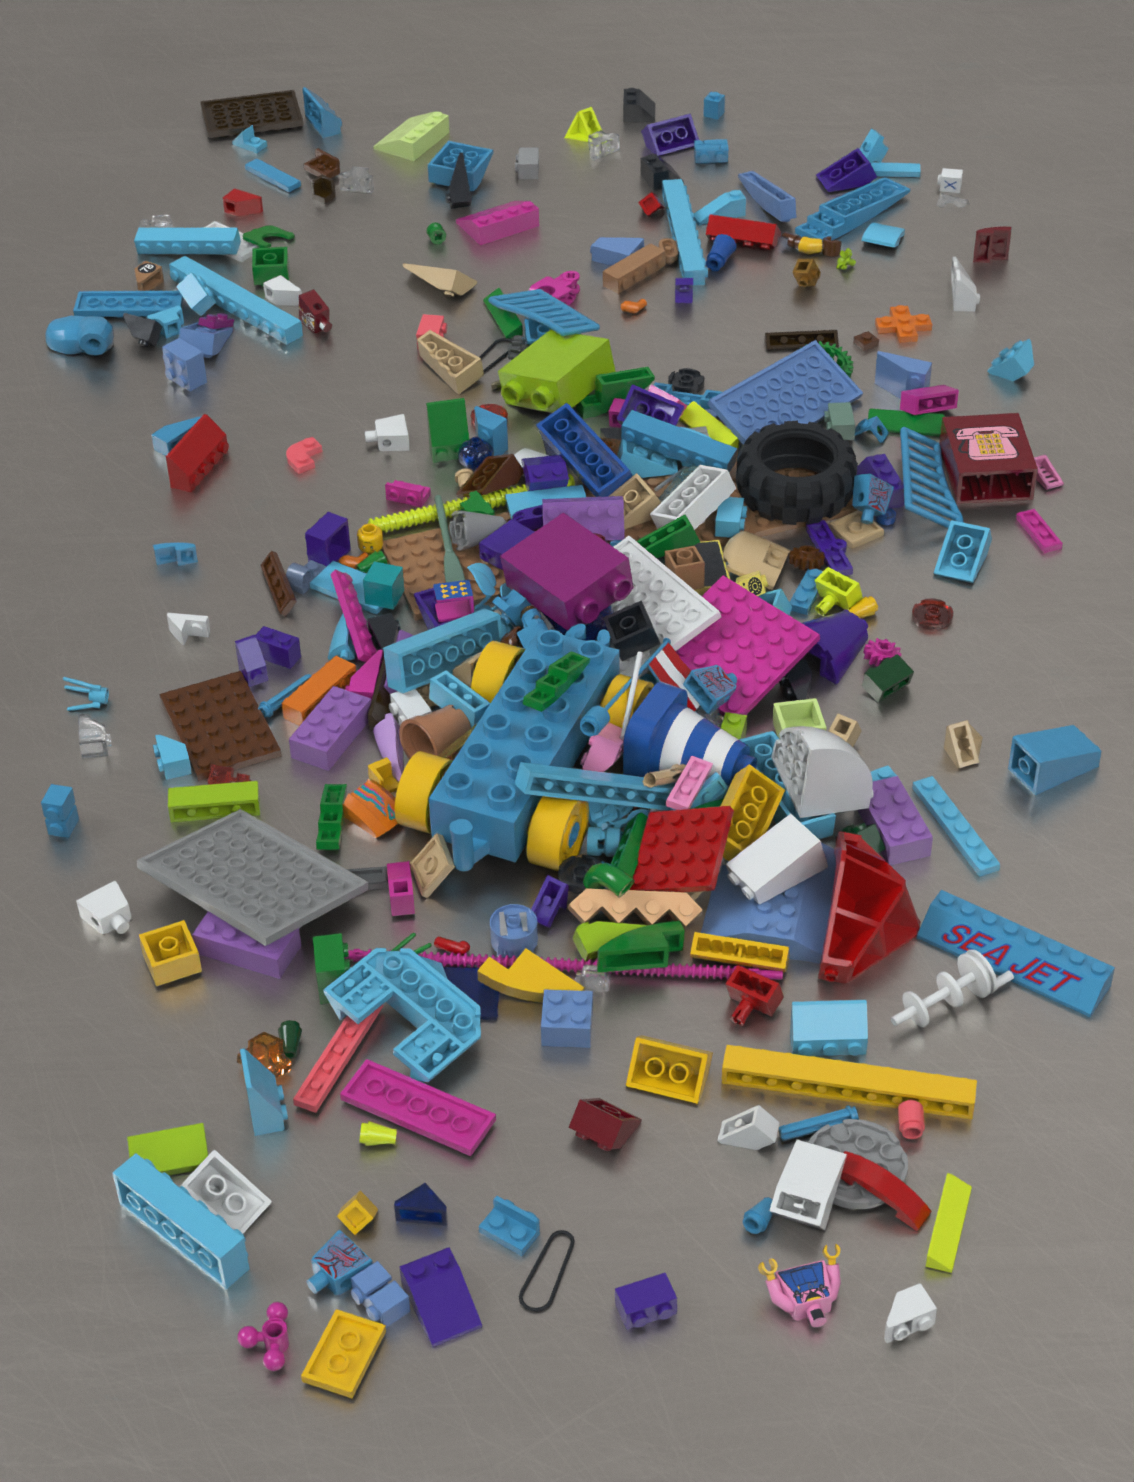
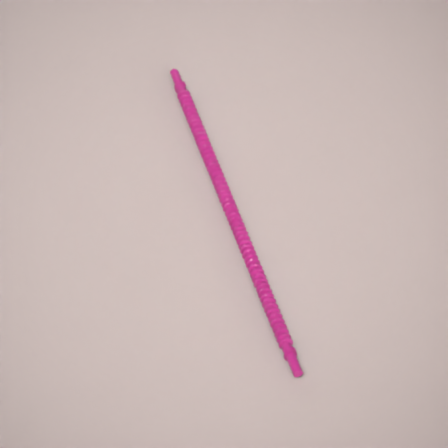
M356 948L348 950L349 957H345V959L359 962L372 950L364 951ZM426 951L423 954H418L419 956L440 962L444 967L447 964L453 967L455 964L457 967L463 965L466 968L467 965H470L473 968L476 965L477 968H480L488 958V954L482 957L481 954L474 956L473 953L471 956H468L467 953L464 956H461L460 953L454 955L453 952L450 955H447L446 952L440 955V952L433 954L432 951L430 954H426ZM493 954L491 956L492 959L507 969L517 959L515 955L512 958H509L508 955L505 958L502 955L495 957ZM550 957L544 960L556 969H560L561 972L567 970L569 973L570 970H574V973H577V970H580L581 973H584V971H588V973L595 971V974L598 973L596 967L597 959L595 962H592L591 959L587 962L584 959L578 961L577 958L574 961H571L570 958L567 961L564 958L557 960L556 957L553 960H550ZM672 963L668 967L612 972H615L616 975L619 972H622L623 975L628 972L630 976L633 973H636L637 976L640 973H643V976L649 973L651 977L653 974H657L658 977H660V974H664V977L670 974L672 978L674 975H678L679 978L681 975H685V978H688L689 975L692 978L699 976V979L702 976H706V979L712 976L713 979L720 977V980H722L723 977H726L728 980L737 966L730 968V965H728L727 968H723V965H721L720 968H717L716 965L709 967V964L706 967H703L702 964L696 967L695 964L689 966L686 963L685 966H682L679 963L678 966H675ZM757 967L748 969L768 979L783 980V971L763 970Z

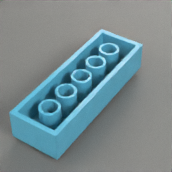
M484 608L383 647L388 687L401 693H406L430 683L431 678L445 670L453 674V669L457 665L483 651L489 642L501 641L503 635L500 614Z
M774 731L740 739V741L749 746L750 756L757 758L756 769L785 789L773 817L775 823L778 824L789 814H792L818 839L833 836L836 819L834 813L805 818L799 817L771 758L775 741L779 739Z
M134 1154L112 1172L120 1205L227 1290L250 1269L244 1235L238 1229L233 1230L229 1227L223 1217L218 1214L215 1216L210 1212L204 1202L201 1200L196 1201L192 1198L186 1188L183 1186L178 1187L173 1183L167 1173L159 1172L149 1159L144 1160L138 1154Z

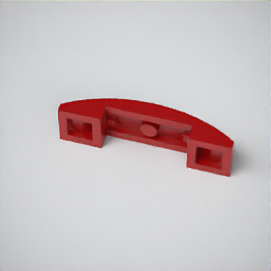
M844 1151L843 1153L847 1154L840 1178L851 1186L854 1182L858 1183L898 1211L895 1217L918 1232L932 1212L927 1204L908 1185L891 1172L862 1156Z

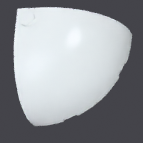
M787 727L779 733L780 739L775 741L771 758L800 818L869 808L870 800L873 798L871 772L859 753L849 743L831 732L815 727Z

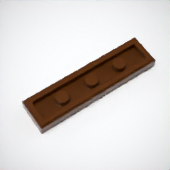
M271 551L260 566L280 615L286 617L297 601L278 554Z

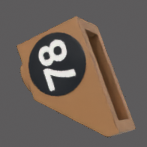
M144 261L134 269L138 291H152L164 282L162 266Z

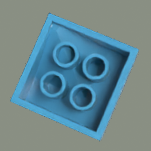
M448 141L428 163L429 182L450 186L459 153L463 152L470 191H474L483 179L493 155V150Z

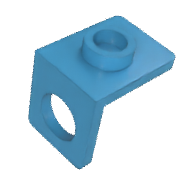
M877 416L868 420L863 419L855 428V436L871 430L880 443H883L889 434ZM877 426L881 428L882 436L878 433Z

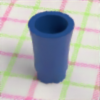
M725 234L715 237L713 246L707 256V268L716 272L725 265L728 258L737 248L736 242L732 237Z

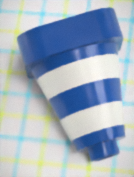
M661 681L655 684L630 718L623 741V775L644 777L650 772L671 769L675 764L687 765L691 756L713 763L712 770L707 779L717 772L729 787L735 774L750 764L756 769L757 758L750 756V748L747 744L688 708L686 690Z

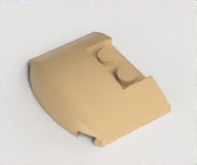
M742 531L734 535L727 542L723 551V561L729 563L726 566L727 571L738 576L760 570L761 575L765 574L768 582L766 588L773 590L790 550L748 531Z

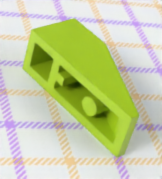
M596 921L591 924L585 922L576 928L572 939L582 959L587 962L589 959L594 960L598 958V949L611 939L648 925Z

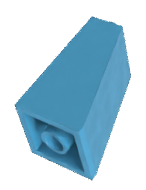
M1074 725L1020 734L1012 738L1008 769L1034 795H1038L1099 767L1102 751Z

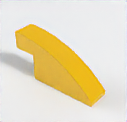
M526 948L509 969L488 957L477 971L478 981L505 995L526 1001L543 1003L544 990L584 991L582 985Z

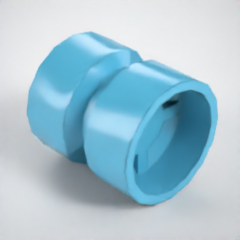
M588 827L587 855L601 856L602 853H605L606 857H614L621 839V828H607L606 831H603L602 827ZM605 839L604 845L599 844V840Z

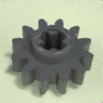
M514 336L512 343L508 347V359L513 360L528 348V345L525 344L526 339H524V336Z

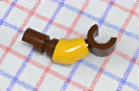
M787 232L782 234L783 238L788 239L787 245L796 248L800 253L809 255L822 252L823 255L829 257L840 255L842 242L840 240L831 241V236L824 237L822 241L817 238L798 237Z

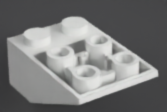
M796 1140L777 1184L770 1212L775 1216L825 1231L847 1154Z

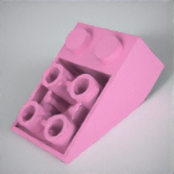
M608 723L598 735L591 736L588 743L591 748L588 753L584 754L580 763L583 765L582 770L604 772L623 754L624 740L620 739L622 728Z

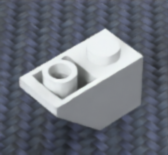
M280 275L263 283L265 298L274 305L299 306V295L302 294V291L289 280Z
M921 1283L896 1293L886 1323L884 1337L886 1343L902 1340L911 1333L927 1330L935 1324L937 1308Z

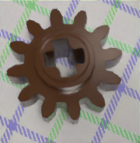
M801 546L799 549L794 547L793 551L789 552V564H794V568L807 571L808 568L812 570L814 568L820 569L821 566H824V552H819V549L815 547Z

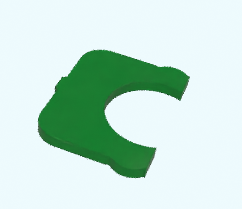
M267 225L244 233L243 240L257 245L259 248H269L271 243L265 242L263 238L279 236L291 240L295 238V235L292 232Z

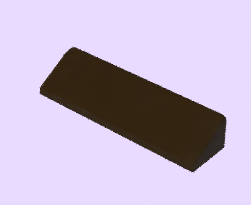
M838 330L765 333L764 337L766 351L800 349L805 344H809L814 340L818 343L821 341L823 345L829 342V346L835 343L836 347H839Z
M385 659L381 665L368 712L370 731H373L375 725L385 719L386 714L391 713L389 709V704L391 703L390 694L384 688L387 676Z

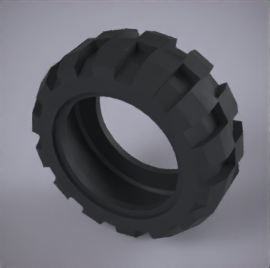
M784 421V424L781 425L773 423L762 427L760 433H752L738 452L736 464L737 490L741 497L744 498V503L752 511L758 510L760 517L770 521L774 519L781 520L783 524L796 525L797 522H806L807 525L819 523L824 517L830 519L839 514L842 508L846 507L851 500L854 489V477L857 475L858 463L856 455L848 440H843L842 435L832 428L828 430L822 428V424L813 422L803 424L798 423V421ZM784 468H804L819 474L808 477H790L774 471Z

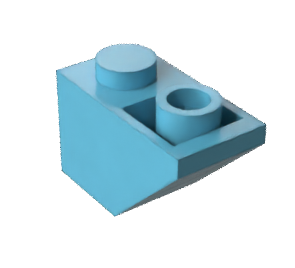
M160 734L155 735L156 744L153 745L155 758L160 757V759H157L159 772L164 771L166 780L192 774L185 744Z

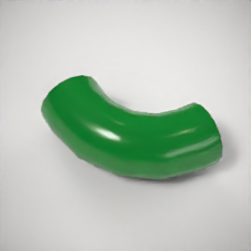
M599 863L592 865L586 872L583 883L586 889H604L606 887L617 897H621L631 888L635 880L619 867L609 863Z

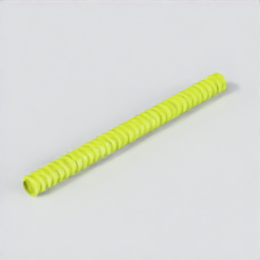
M568 474L569 481L567 486H575L574 477ZM522 484L521 487L517 485L515 488H504L503 491L500 489L498 492L494 491L481 496L486 502H489L492 509L494 507L499 508L500 505L504 507L506 504L505 494L527 492L525 484ZM464 497L463 500L459 498L457 501L452 500L451 502L446 501L445 504L443 503L446 519L447 517L453 518L451 516L452 513L460 510V503L468 500L467 497ZM434 504V506L428 505L427 508L423 506L422 509L419 507L416 510L411 509L409 512L408 510H405L404 513L400 511L398 514L393 513L392 516L387 514L386 517L384 515L380 518L375 517L374 520L369 518L368 523L380 527L382 532L387 533L388 530L393 532L394 529H405L406 526L410 528L412 525L415 527L417 524L423 525L424 522L428 524L429 521L433 523L435 520L439 521L436 505Z

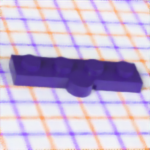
M825 520L819 523L806 524V532L816 549H819V552H824L826 566L845 576L852 575L853 567L845 555L847 549L846 541L836 539Z

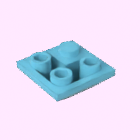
M1027 339L1023 342L1020 340L1012 348L1008 349L1007 347L999 352L1000 356L991 362L992 366L987 371L991 375L1010 381H1015L1025 376L1034 366L1031 340Z

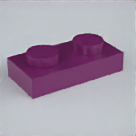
M217 313V316L207 314V317H199L198 325L212 329L233 327L234 319L228 318V315L223 313Z

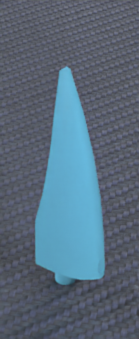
M343 614L331 640L328 653L329 660L335 656L347 661L355 659L356 651Z

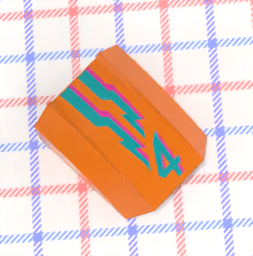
M368 779L367 782L351 794L348 793L343 803L344 817L375 838L398 824L395 818V797L374 780Z

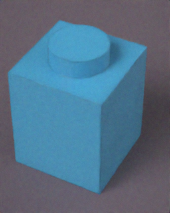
M710 92L704 98L703 116L718 120L725 113V95L718 92Z

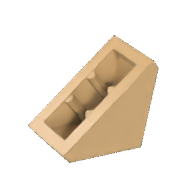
M968 720L947 725L944 749L957 768L979 763L983 737L969 724Z

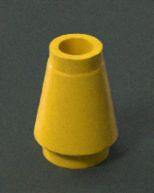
M865 596L848 611L862 619L875 615V612L878 611V604L872 596Z

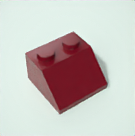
M601 1098L580 1099L568 1128L576 1131L575 1135L584 1140L592 1139L598 1142L597 1147L605 1151H611L612 1149L623 1147L641 1124L642 1119Z

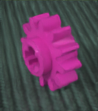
M876 638L875 642L869 640L868 644H865L864 659H870V665L879 666L888 657L892 658L897 654L901 657V648L895 647L896 643H891L887 639L880 640Z

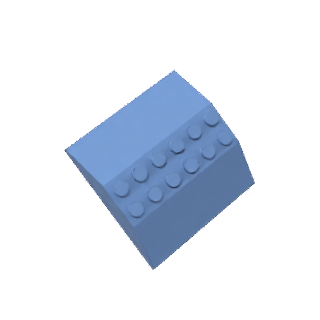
M821 842L828 867L760 905L753 898L749 900L743 894L742 888L739 885L734 886L727 877L729 874L726 865H722L715 890L711 891L701 933L789 947V959L820 964L832 901L836 870L835 849Z

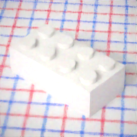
M699 465L650 513V516L656 528L659 529L686 514L695 530L700 524L704 523L705 519L712 512L717 510L718 506L725 499L730 497V494L736 489L728 470Z

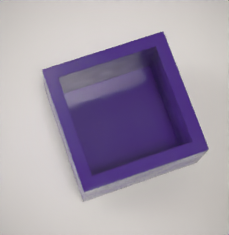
M327 512L306 531L305 540L308 562L313 560L328 566L332 561L339 562L340 557L347 555L351 551L347 518Z

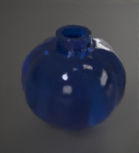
M472 437L461 444L458 459L464 468L475 472L486 457L494 456V449L486 440Z

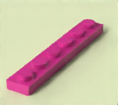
M335 569L330 575L357 657L366 663L377 651L373 645L372 636L368 630L367 621L364 618L362 606L359 604L351 576Z

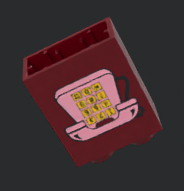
M1019 413L942 417L940 434L942 460L956 504L1034 499L1038 468Z

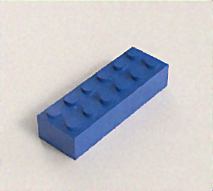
M568 403L536 425L542 439L557 455L563 458L569 469L595 497H608L632 477L629 468Z

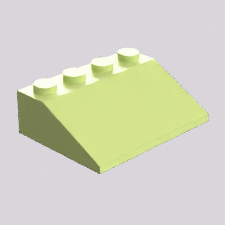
M434 111L411 117L373 147L375 150L415 161L450 133L449 115Z

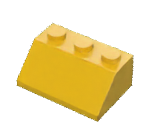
M644 1035L638 1036L634 1043L626 1086L698 1104L708 1079L713 1052Z

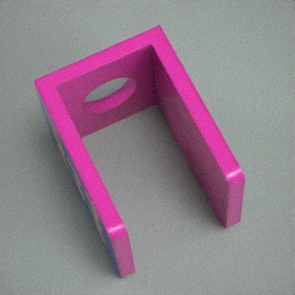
M470 580L433 585L437 602L435 609L438 622L453 621L474 613V600Z

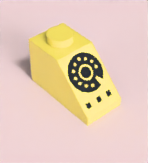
M760 570L737 577L735 582L756 596L766 593L765 587L768 586L765 574L761 575Z

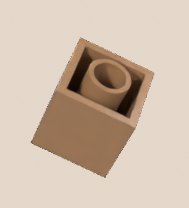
M695 546L665 551V566L692 589L704 588L705 562Z

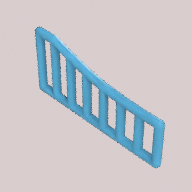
M542 289L491 296L488 299L489 303L495 307L532 319L561 336L598 331L600 329L598 323Z
M902 427L900 429L905 509L947 529L951 521L914 505L912 502L951 520L964 523L963 516L946 480L940 443L909 428ZM908 437H909V438H912V439H914V440H916V441H918V442H920V443H922V444H924V445H927V446L933 448V450L930 449V448H928V447H925V446H923V445H921V444H919V443H917V442H915V441H913V440L908 439ZM909 448H911V449H913V450H916V451H918V452H920V453H922V454H924V455H926V456H928V457H931V458H933L934 460L929 459V458H927V457H925V456H923V455H921V454H919V453H916V452L910 450ZM910 458L913 459V460H915V461H917V462H919V463H922V464H924V465H926V466H928V467H930V468H932V469H934V470H936V472L933 471V470H931V469H929V468H927V467H924V466H922V465H920V464H918V463H916V462H914V461H911ZM910 469H912V470H914V471H916V472H919V473H921V474H923V475H925V476H927V477H929V478H932V479L938 481L939 483H936V482H934V481H932V480H930V479H928V478H926V477H923V476H921V475H919V474H917V473H915V472H913V471H910ZM911 480H913V481H915V482H917V483H920V484H922V485H924V486H926V487H928V488H930V489H933V490H935V491H937V492L943 494L944 496L939 495V494H937V493H935V492H933V491H931V490H929V489H926V488H924V487H922V486H920V485H918V484H916V483H914V482H911ZM912 491H914V492H916V493H918V494H920V495H923V496H925V497H927V498H929V499H931V500H933V501H936V502H938V503H940V504H942V505H944V506H946V507H949L950 510L947 509V508H944V507H942V506H940V505H938V504H936V503H934V502H931V501H929V500H927V499H925V498H923V497H921V496H918V495L912 493Z

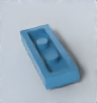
M808 568L790 600L791 611L808 615L819 595L815 579L823 571L818 569L809 570Z

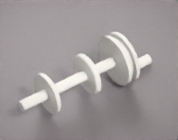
M968 950L966 953L961 954L957 960L961 978L955 981L949 973L941 971L936 978L939 990L922 1000L912 991L905 992L902 997L905 1010L891 1017V1022L894 1026H897L911 1018L918 1026L925 1027L929 1023L928 1007L942 999H945L953 1007H960L964 999L961 988L965 986L976 996L985 998L989 994L994 993L1000 986L1014 979V975L1011 971H1007L996 977L992 966L980 952Z

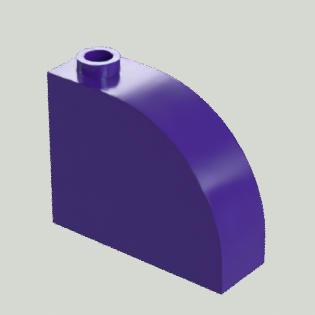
M511 519L479 542L480 559L503 570L500 555L535 531Z

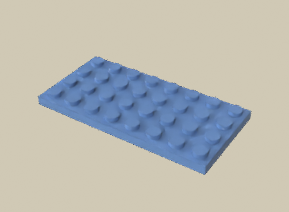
M814 340L709 400L708 406L731 432L738 437L739 441L744 444L752 433H760L762 427L773 423L776 425L784 424V421H798V423L808 424V422L818 423L824 419V411H827L828 403H852L861 398L863 392L820 344Z

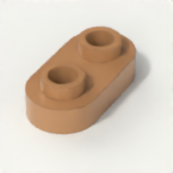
M670 238L660 240L659 248L666 251V264H672L677 261L678 250L676 241Z

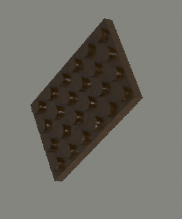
M294 90L200 101L208 138L235 136L252 125L254 132H267L268 130H282L284 128L304 126Z

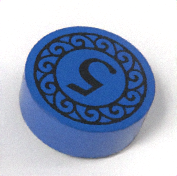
M887 508L884 515L876 516V521L881 525H891L896 520V512L891 508Z

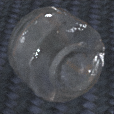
M584 965L581 972H576L575 981L584 987V991H593V997H602L605 992H609L611 973H598L597 965Z

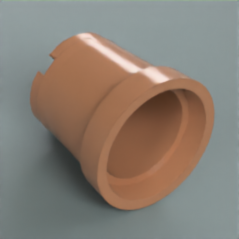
M447 705L427 715L414 716L403 721L400 726L399 736L402 748L409 760L419 751L447 758L460 749L468 739L469 731L472 730L465 713L461 709L456 710L452 708L454 705Z

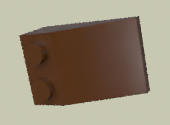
M514 454L488 456L456 493V496L468 497L469 493L477 491L480 495H485L515 485L524 474L523 468Z

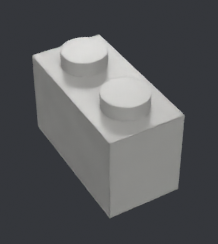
M539 147L519 148V154H516L515 173H518L519 179H538Z

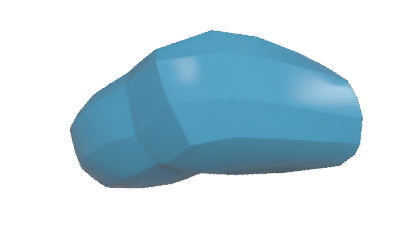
M67 316L55 319L49 323L45 333V340L50 349L59 353L78 354L84 352L89 355H100L112 347L114 330L113 326L103 317Z

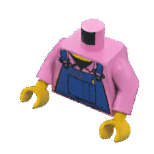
M835 1244L836 1253L834 1256L827 1253V1245L824 1246L822 1253L828 1259V1264H825V1261L822 1260L776 1272L778 1267L776 1260L773 1258L769 1259L770 1271H767L764 1263L761 1262L758 1270L767 1277L765 1282L771 1301L786 1313H790L794 1320L798 1321L809 1318L812 1327L816 1328L824 1325L827 1321L825 1314L831 1311L832 1302L837 1299L841 1285L839 1263H836V1258L840 1254L838 1244Z

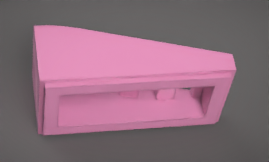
M1046 455L1034 457L1038 468L1036 480L1046 490L1063 486L1064 482Z

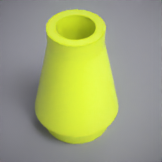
M371 1121L361 1123L359 1143H363L365 1146L395 1144L397 1129Z

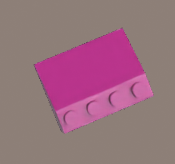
M512 201L456 219V223L481 246L539 227V208L531 201Z

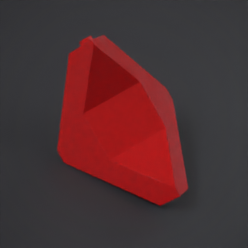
M840 831L838 832L835 844V878L818 979L847 984L916 938L921 921L914 909L906 887V880L861 838L862 835Z

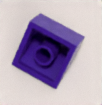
M560 455L521 459L527 492L567 487L569 477L566 462Z

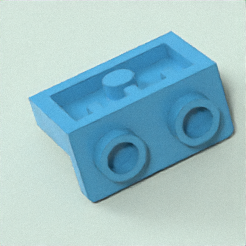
M499 1196L493 1199L492 1211L478 1226L479 1233L520 1256L525 1254L540 1235V1223L535 1214L530 1211H524L515 1206L510 1200H504Z

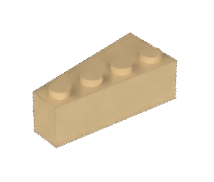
M429 330L417 339L420 357L458 395L484 376L481 358L435 332Z

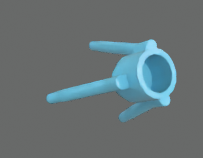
M63 677V680L86 687L65 685V689L89 693V701H93V703L68 707V711L100 708L101 704L106 705L108 703V688Z

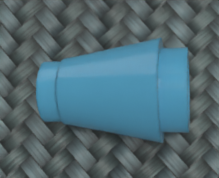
M765 1197L744 1213L743 1226L747 1231L752 1234H759L766 1230L773 1215L770 1212L773 1199Z

